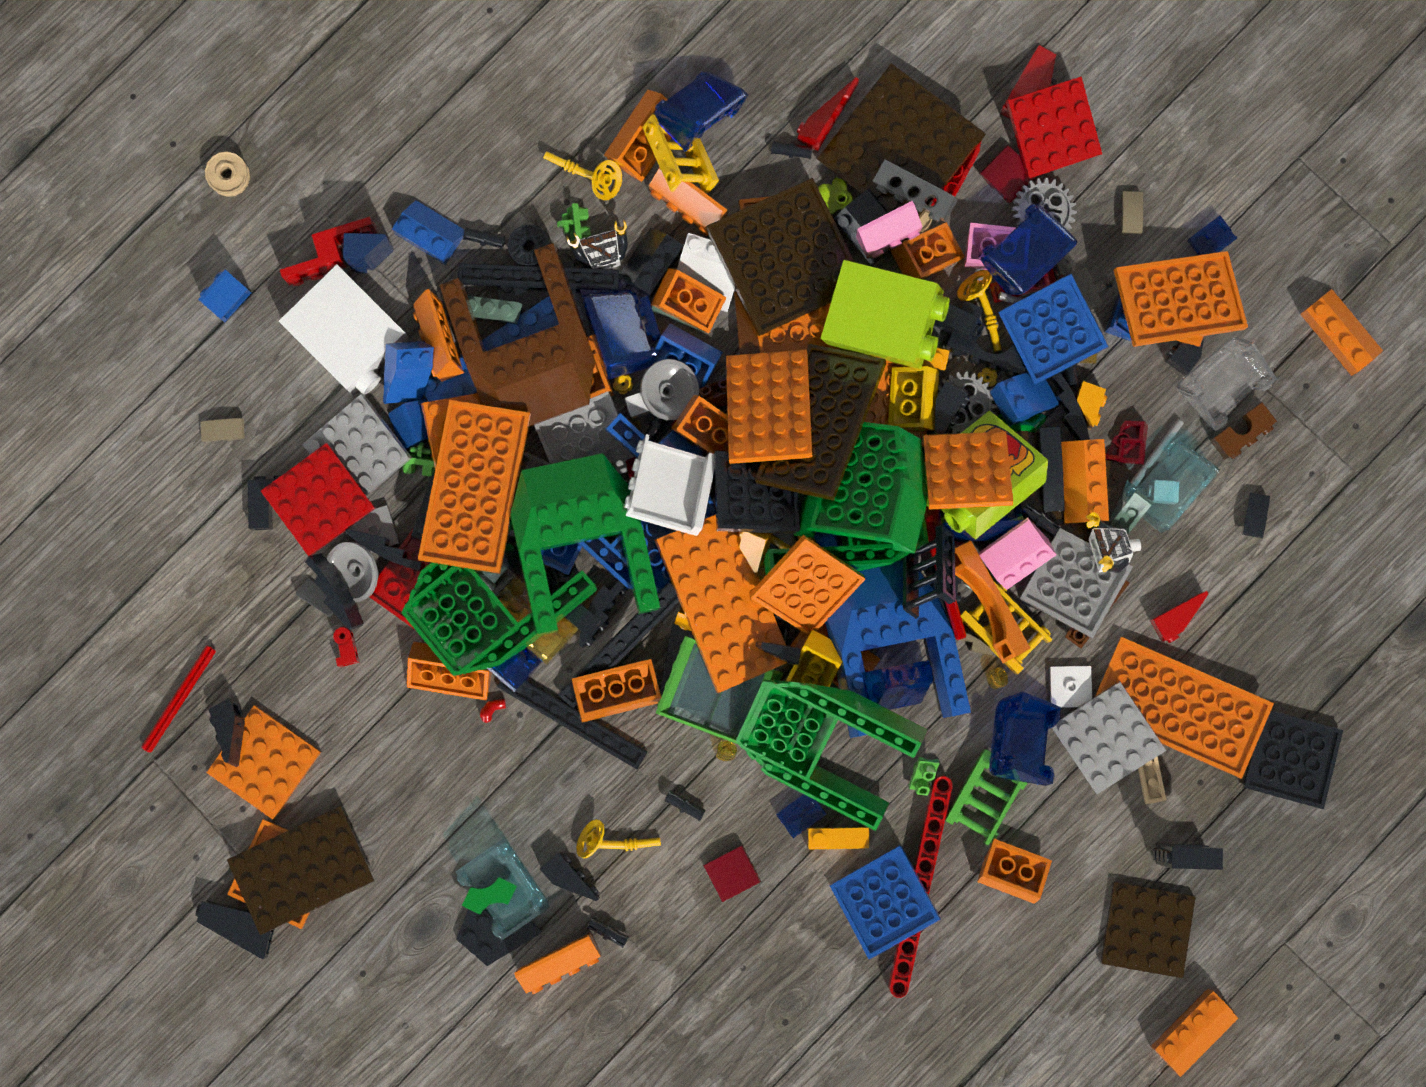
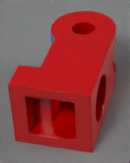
M344 627L336 629L333 638L338 644L341 656L335 658L337 667L341 668L360 663L352 631Z

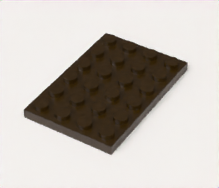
M341 806L227 859L260 935L375 882Z

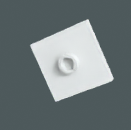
M1091 666L1049 667L1050 708L1080 707L1092 699Z

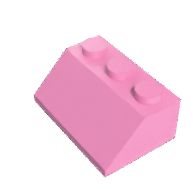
M913 201L857 229L856 238L867 258L871 256L876 258L884 253L883 250L886 248L894 249L902 244V240L906 238L911 240L920 235L919 232L922 229V224Z
M970 223L964 267L1024 274L1027 269L1031 229Z
M1029 518L1023 520L978 553L996 580L1006 590L1056 555L1049 539Z

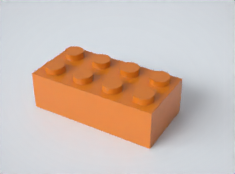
M693 395L671 429L707 454H714L715 451H729L728 416L702 397Z

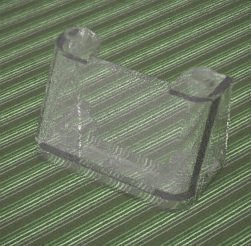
M1234 337L1226 341L1181 379L1177 384V389L1208 426L1217 431L1226 425L1228 416L1225 413L1253 389L1262 391L1269 389L1277 378L1253 342Z

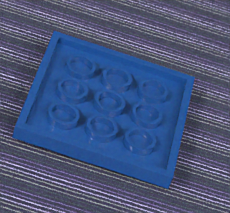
M1072 274L998 312L1035 385L1109 347Z
M898 846L830 885L868 959L874 958L941 920L902 846Z

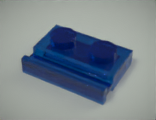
M1218 216L1187 241L1198 255H1205L1222 251L1238 239V237L1233 234L1224 219Z
M648 296L640 298L641 304L638 305L641 317L645 316L647 321L644 324L647 336L651 335L653 341L660 340V332Z
M803 794L776 813V815L794 839L824 817L826 813L816 800Z

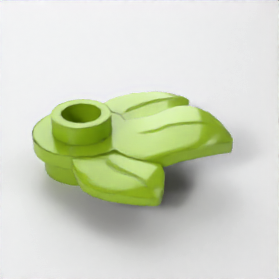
M835 178L832 185L822 184L818 186L831 215L837 210H843L844 207L853 201L852 195L847 191L846 182L840 178ZM840 198H846L844 202H839Z

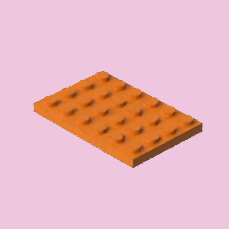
M1228 251L1116 267L1113 270L1133 347L1233 332L1248 328Z
M807 350L726 356L730 464L812 457Z

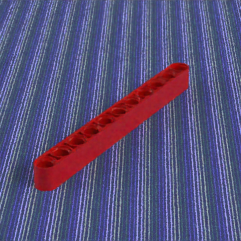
M938 776L932 782L914 864V870L919 879L923 880L926 884L925 890L928 895L952 791V782L945 776ZM941 779L947 782V788L944 791H940L937 788V783ZM937 799L943 803V808L940 811L933 809V802ZM931 820H937L939 824L936 831H930L928 828ZM927 840L934 842V848L931 851L924 849V843ZM923 860H928L930 863V868L927 871H921L919 868L920 862ZM921 931L897 944L888 985L889 991L894 997L902 998L908 993ZM906 941L911 942L913 945L912 950L909 952L902 950V945ZM900 962L908 964L906 972L898 971L897 966ZM897 982H901L904 985V989L899 993L893 991V986Z

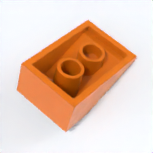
M947 222L911 240H906L891 250L903 275L923 280L965 258Z
M668 268L651 305L706 333H710L727 297L677 269Z

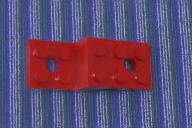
M369 216L312 234L318 258L280 269L282 278L289 286H299L304 284L305 280L323 278V275L327 274L336 265L341 269L347 268L340 245H344V233L377 234L376 225Z

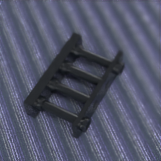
M943 525L936 527V537L934 540L917 549L915 553H910L903 557L902 606L903 610L915 619L919 618L920 605L938 597L948 604L956 602L955 535ZM936 548L934 557L919 563V555ZM936 565L935 573L919 580L920 571ZM936 582V590L919 597L920 588Z

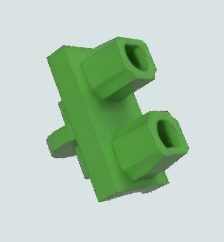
M578 203L571 204V207L567 208V213L562 214V221L557 222V227L563 228L564 234H570V241L575 240L574 233L577 234L579 240L591 236L590 227H581L580 220L588 219V208L578 207Z
M420 442L418 447H411V453L409 454L412 458L403 465V472L414 474L416 465H423L422 475L432 477L435 466L433 457L428 456L431 455V449H425V443Z
M919 757L913 766L914 771L908 785L909 789L916 790V793L919 795L927 796L933 779H935L936 771L940 764L939 760H927Z

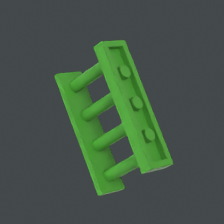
M983 749L946 814L945 821L951 825L959 821L985 836L983 843L989 846L993 839H997L999 835L997 829L1019 790H1023L1026 787L1029 779L1026 772L1022 771L1021 775L1018 776L997 764L991 758L993 753ZM984 768H990L1016 783L1011 793L1009 794L984 780L983 776H981ZM974 786H980L1003 799L1005 803L1000 812L974 798L973 794H971ZM970 804L993 817L995 821L990 830L963 815L961 811L963 805Z

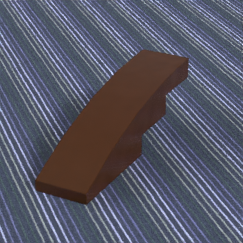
M734 292L740 355L760 353L758 334L738 293Z

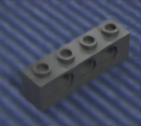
M884 160L873 179V182L877 185V190L884 194H887V192L894 195L893 198L901 203L913 201L918 212L921 213L923 210L929 213L928 217L937 222L939 220L946 222L957 203L955 196L887 160ZM894 180H902L899 187H892ZM912 189H919L917 196H909ZM930 198L937 199L933 206H927V201Z

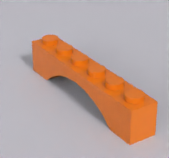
M972 541L955 548V575L961 578L974 591L983 604L991 624L993 647L1002 663L1031 649Z

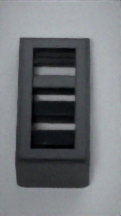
M757 642L755 645L758 649L789 664H799L800 648L766 642Z

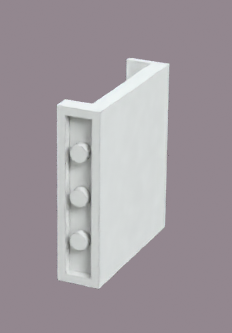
M646 434L643 441H639L636 449L639 456L634 461L632 471H635V475L631 477L628 486L631 493L630 496L626 497L624 508H627L626 516L697 536L703 528L715 469L714 454L709 453L707 457L654 443L648 441L649 435Z

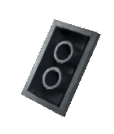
M867 189L844 207L834 220L867 261L873 265L883 259L892 249L888 247L883 250L884 253L876 258L872 256L867 258L856 238L858 228L889 213L874 193Z
M650 228L619 273V279L651 299L659 288L668 268L671 269L682 254L684 245L668 234Z

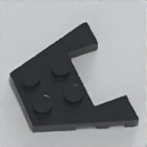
M481 879L477 888H487L490 885ZM468 909L456 940L486 966H489L541 934L542 930L528 919L514 935L485 909L481 914Z

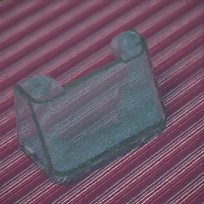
M1179 440L1176 442L1172 441L1165 448L1167 451L1165 457L1137 488L1133 486L1126 493L1128 498L1124 501L1127 503L1138 490L1154 502L1143 515V518L1160 533L1167 531L1173 526L1220 471L1217 466Z
M504 839L456 871L457 880L462 886H472L478 889L487 888L498 877L517 886L508 905L494 903L486 907L494 919L492 922L493 927L491 928L492 932L501 941L549 908L546 897L513 848Z

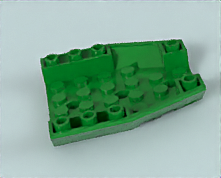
M864 422L834 501L804 494L799 511L800 531L794 535L801 537L805 535L808 538H814L815 532L876 540L892 543L895 551L915 553L928 502L921 439L899 426ZM873 440L880 441V444L876 447L869 446ZM864 476L871 478L868 483H861L860 479ZM854 513L861 514L858 520L850 519Z

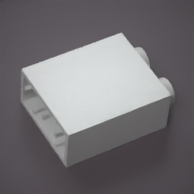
M338 265L330 270L279 320L352 395L358 390L366 395L380 382L381 378L376 373L385 365L387 343L410 341L407 334Z

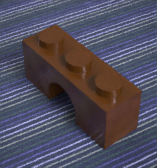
M1263 402L1242 416L1247 424L1245 435L1237 434L1229 426L1210 440L1224 460L1229 457L1233 460L1242 453L1240 450L1242 447L1247 445L1249 448L1258 441L1256 438L1258 435L1263 433L1265 436L1274 429L1272 425L1277 420Z

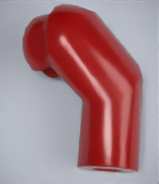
M505 698L486 702L480 711V717L484 723L492 720V714L495 710L506 708Z

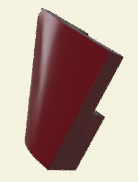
M1124 421L1120 427L1119 434L1111 441L1112 445L1105 453V459L1112 462L1144 465L1148 432L1146 422Z

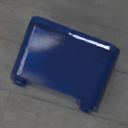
M702 71L693 82L668 100H661L655 106L656 111L654 115L659 125L686 152L693 146L692 142L694 139L701 138L707 129L725 116H730L731 118L735 116L746 101L748 94L743 88L709 71Z
M1040 204L1028 206L1025 209V220L1002 242L995 245L989 244L983 248V253L978 257L1007 294L1021 295L1027 292L1078 243L1075 237Z
M631 289L591 293L583 296L587 316H589L608 380L648 368L654 364V359L657 356L654 347L649 346L636 304H639L636 292L632 293Z
M1023 691L1001 699L995 711L989 764L990 774L999 778L1042 786L1053 784L1054 770L1051 766L1045 765L1048 729L1055 727L1058 721H1060L1061 707Z

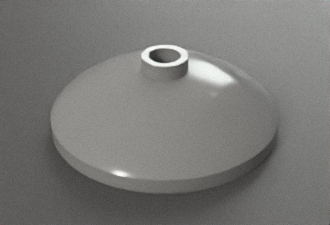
M667 359L656 362L647 369L641 381L642 400L646 408L660 419L677 420L692 396H699V384L695 374L687 365L677 360ZM664 388L668 391L667 395L663 393Z
M344 542L335 546L330 551L327 560L339 574L355 602L367 599L374 592L378 581L377 565L372 554L364 546L356 542Z

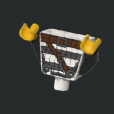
M623 219V227H618L617 221H615V230L579 240L576 233H574V241H569V238L566 236V241L571 246L576 260L585 268L613 269V267L619 266L620 260L625 258L628 247L627 233L625 231L627 227L626 221Z
M1092 512L1086 516V519L1090 520L1087 522V527L1094 528L1090 534L1089 542L1098 571L1106 572L1108 570L1113 573H1120L1129 565L1133 552L1141 550V542L1139 539L1129 540L1125 529H1118L1105 524L1100 520L1096 512Z

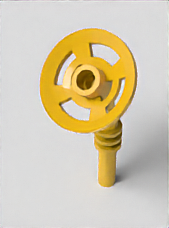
M548 151L545 152L544 159L563 167L565 171L568 170L573 175L576 173L592 180V189L597 198L610 200L619 192L622 184V172L616 162L604 160L592 172L579 167L578 163L570 162L569 159L565 160ZM606 166H611L614 172H612L609 168H606ZM612 179H615L614 186L611 189V191H609L608 188L612 183Z
M980 270L964 280L957 291V296L961 301H969L979 297L982 308H984L986 316L984 320L987 321L985 324L988 325L986 328L990 332L993 350L997 352L1002 350L997 332L998 324H996V316L993 315L985 293L992 280V274L988 270Z
M595 819L589 822L582 830L577 841L576 851L579 857L588 858L598 848L625 849L626 851L630 849V851H633V848L637 850L642 847L661 846L660 837L640 840L636 838L632 840L630 838L629 841L627 839L624 841L603 840L604 824L602 821ZM586 842L587 850L584 852V843Z

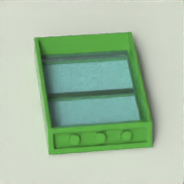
M685 636L680 645L677 659L672 665L670 677L665 683L663 695L657 704L656 714L737 744L736 739L764 680L781 681L784 673L772 669L717 693L695 639Z

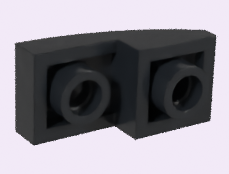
M1250 492L1242 535L1263 539L1270 496Z

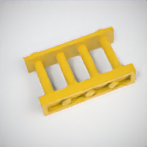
M652 114L642 128L670 191L674 192L681 182H698L704 193H710L719 179L691 117L684 116L677 126L659 125L656 116ZM664 134H677L680 142L667 141ZM671 150H684L687 158L674 157ZM678 166H691L694 174L681 173Z
M995 583L1004 601L1008 604L1010 612L1015 611L1022 618L1018 623L1021 632L1029 625L1037 633L1028 642L1031 649L1004 663L1016 675L1024 669L1021 666L1022 660L1042 640L1049 643L1053 639L1050 637L1051 633L1043 625L1040 627L1006 594L1008 590L1000 583ZM981 603L973 612L963 611L960 614L962 622L999 658L993 647L991 624L989 623L987 626L982 627L977 622L979 620L978 617L985 611L983 604Z

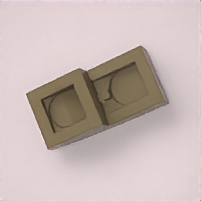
M1123 191L1121 195L1122 234H1142L1143 192Z
M243 418L201 421V442L245 439Z
M967 633L966 638L960 640L971 643L969 649L971 652L988 656L992 654V650L986 644Z

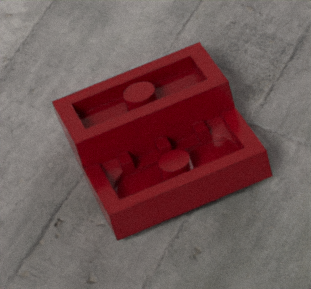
M1008 145L979 173L991 188H995L1007 203H1011L1017 197L1016 193L1022 191V186H1027L1028 182L1035 178L1027 179L1022 158Z
M743 845L703 865L722 902L761 882Z

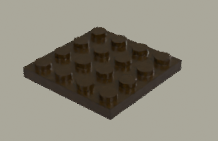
M1113 882L1100 963L1183 978L1196 897Z

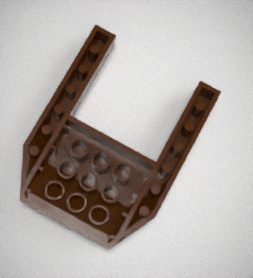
M553 243L534 251L559 322L557 326L486 351L464 284L457 278L439 285L464 361L480 401L485 406L529 412L531 416L528 427L589 405L593 369L595 367V358L558 249Z

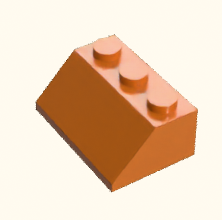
M993 839L983 861L977 882L1035 904L1041 899L1052 860Z

